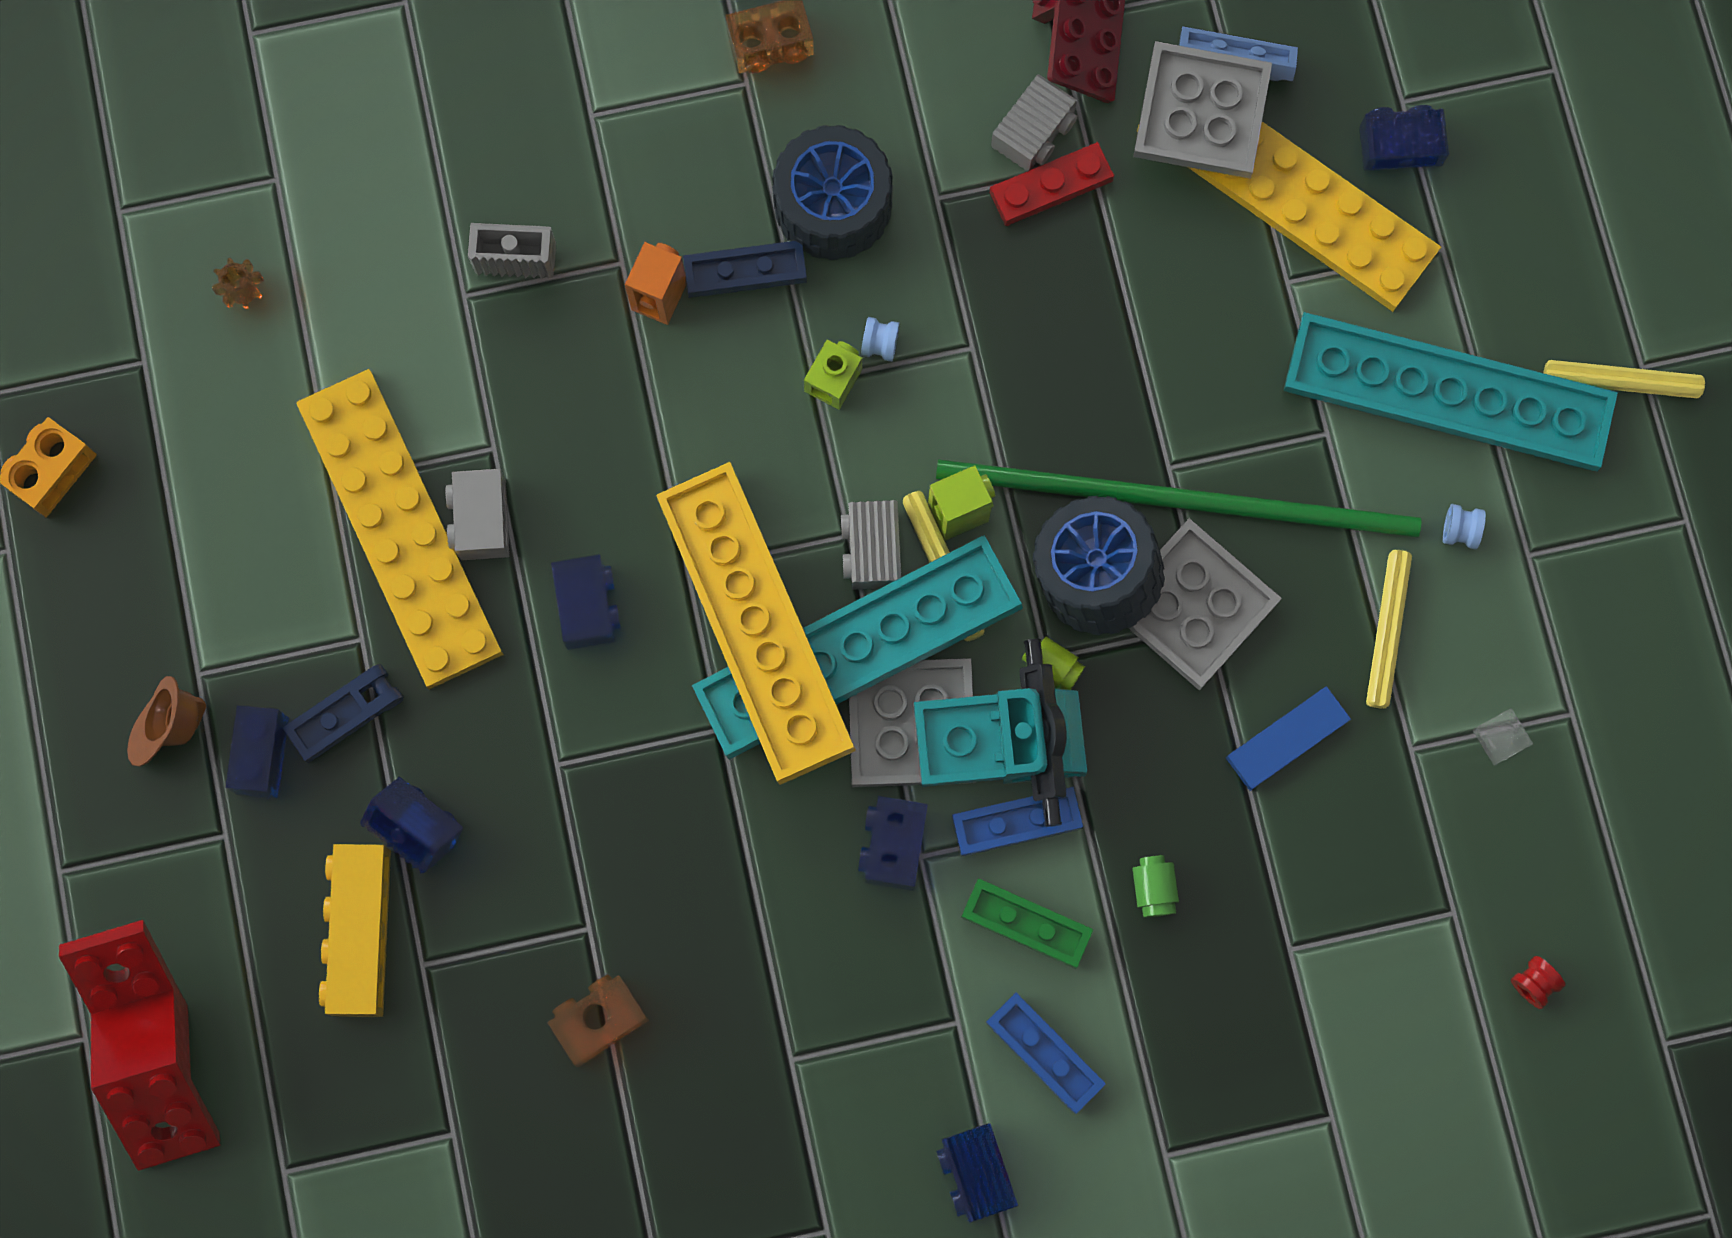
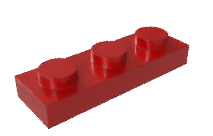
M1096 142L990 187L989 193L1005 226H1008L1113 182L1114 174L1099 143Z

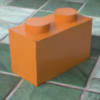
M644 242L625 282L632 311L666 325L669 324L687 285L682 257L679 256V252L669 245L657 243L654 246Z

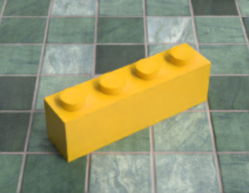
M333 844V855H328L326 858L325 874L326 879L331 880V897H325L323 905L324 921L329 922L328 939H323L321 946L322 964H327L326 981H321L319 1004L321 1007H325V1014L330 1016L383 1017L391 850L385 845Z

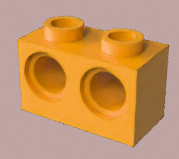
M49 417L29 432L26 439L27 443L17 455H13L6 460L0 471V484L45 518H47L97 456L85 443ZM64 442L62 452L57 456L50 457L51 448L56 443ZM32 474H38L36 484L31 488L24 489L26 478Z

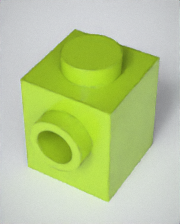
M826 340L804 379V392L840 410L862 371V357L858 356L859 352L845 342L839 341L835 344Z

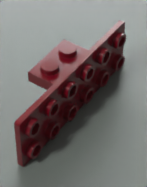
M1032 0L1034 3L1033 20L1044 24L1053 20L1047 73L1048 81L1105 103L1114 101L1125 0Z

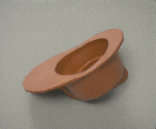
M166 676L162 679L153 697L141 712L132 728L127 748L128 759L131 764L141 767L149 763L162 746L183 745L190 741L206 710L205 701L187 691L179 689L174 677Z

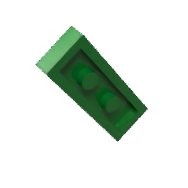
M979 878L961 916L966 921L1074 969H1077L1094 930Z

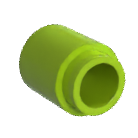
M1046 636L1041 642L1043 664L1052 665L1054 688L1071 690L1085 669V666L1078 662V656ZM1025 652L1024 655H1023V657H1022V660L1027 663V661H1026V652Z

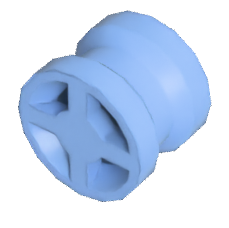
M868 317L862 341L861 356L870 357L875 354L882 356L885 361L893 362L900 322L891 321L888 324L879 323L876 318Z
M1451 504L1445 519L1443 543L1453 545L1456 542L1465 543L1470 549H1478L1485 526V510L1475 508L1473 511H1466L1460 505Z

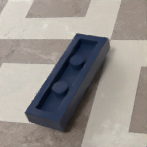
M797 241L683 255L689 298L807 283L803 247Z

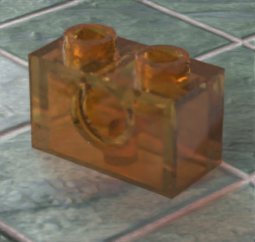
M609 974L603 976L588 987L591 994L579 1002L571 998L552 1011L555 1018L547 1023L574 1066H582L649 1021L644 1010L620 975L613 979ZM595 1006H602L606 1009L608 1015L606 1024L600 1029H590L586 1024L587 1012Z

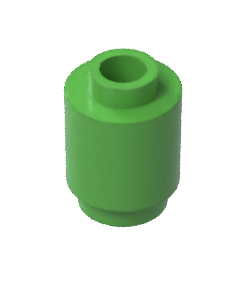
M1164 855L1140 858V866L1133 867L1132 871L1137 907L1142 908L1143 918L1176 914L1175 903H1179L1174 863H1165Z

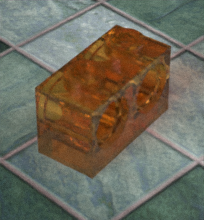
M782 0L725 15L727 34L738 73L747 71L749 73H760L767 70L770 65L782 62L795 64L814 54L813 36L802 0ZM787 29H793L799 33L792 38H786L781 35ZM748 39H757L761 42L753 48L743 45Z

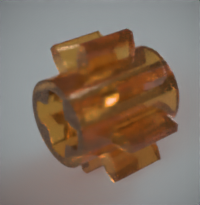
M228 258V264L221 270L214 269L219 283L214 284L212 290L216 295H224L223 302L226 307H232L235 302L242 304L245 309H248V303L255 297L262 298V294L257 289L256 284L262 283L264 278L259 271L252 272L253 265L249 259L239 264L234 263L231 258ZM240 279V286L236 288V281Z

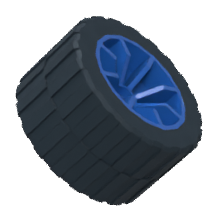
M823 125L800 133L801 135L796 139H792L786 145L785 150L780 153L777 158L776 168L773 170L774 209L777 223L781 226L783 235L788 241L800 243L803 247V252L819 259L838 260L845 257L851 258L862 251L868 250L883 235L884 229L891 217L893 176L884 151H881L878 144L872 138L865 136L863 132L857 129H849L842 125Z
M1088 496L1085 499L1071 501L1070 504L1063 508L1060 507L1042 525V530L1037 535L1034 543L1033 563L1036 568L1035 573L1049 607L1064 624L1072 626L1074 630L1079 632H1089L1092 635L1114 634L1125 628L1135 626L1143 617L1146 618L1151 612L1152 607L1158 603L1165 581L1162 556L1152 526L1148 524L1147 518L1142 512H1138L1133 505L1126 501H1119L1114 497Z

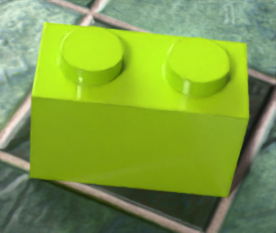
M975 465L930 484L928 505L944 541L989 522L991 508L994 507L992 498L996 495L986 474L980 476Z

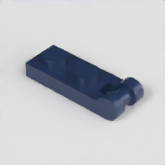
M382 664L371 667L283 727L307 763H310L368 722L403 701L404 696L398 687H392L386 679L388 673ZM369 688H373L378 697L368 703L362 693Z

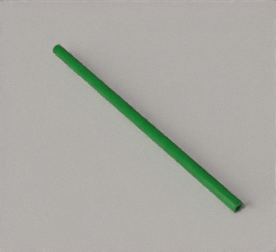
M938 459L936 479L938 480L947 478L975 465L980 476L986 474L992 486L1087 498L1088 496H1109L1128 503L1417 538L1421 531L1422 521L1420 517Z

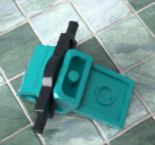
M1041 639L1024 641L1027 666L1020 668L1019 671L1021 689L998 691L994 695L914 702L922 787L1003 779V784L1031 781L1034 801H1042L1044 827L1062 825L1058 799L1066 797L1065 778L1086 776V755L1078 691L1054 688L1052 665L1043 664Z

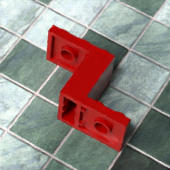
M144 920L60 944L59 958L91 1014V1090L136 1169L140 1171L221 1146L220 1132L191 1080L188 1005ZM112 964H119L123 967H126L125 969L119 971L107 969V967ZM166 1122L171 1126L161 1128L155 1125L158 1123Z

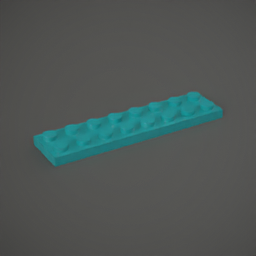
M1306 312L1301 317L1283 390L1596 472L1602 467L1618 394L1615 391Z
M983 535L803 629L837 705L1023 609V606L988 540ZM729 667L692 685L729 760L761 744Z

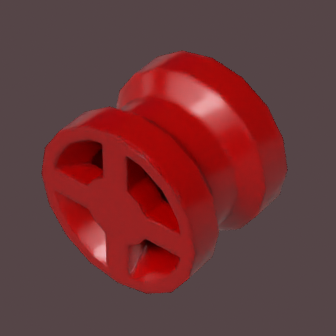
M1534 956L1528 961V969L1524 973H1516L1511 978V983L1524 999L1538 1009H1543L1548 1004V997L1553 992H1560L1566 986L1561 975L1539 956Z

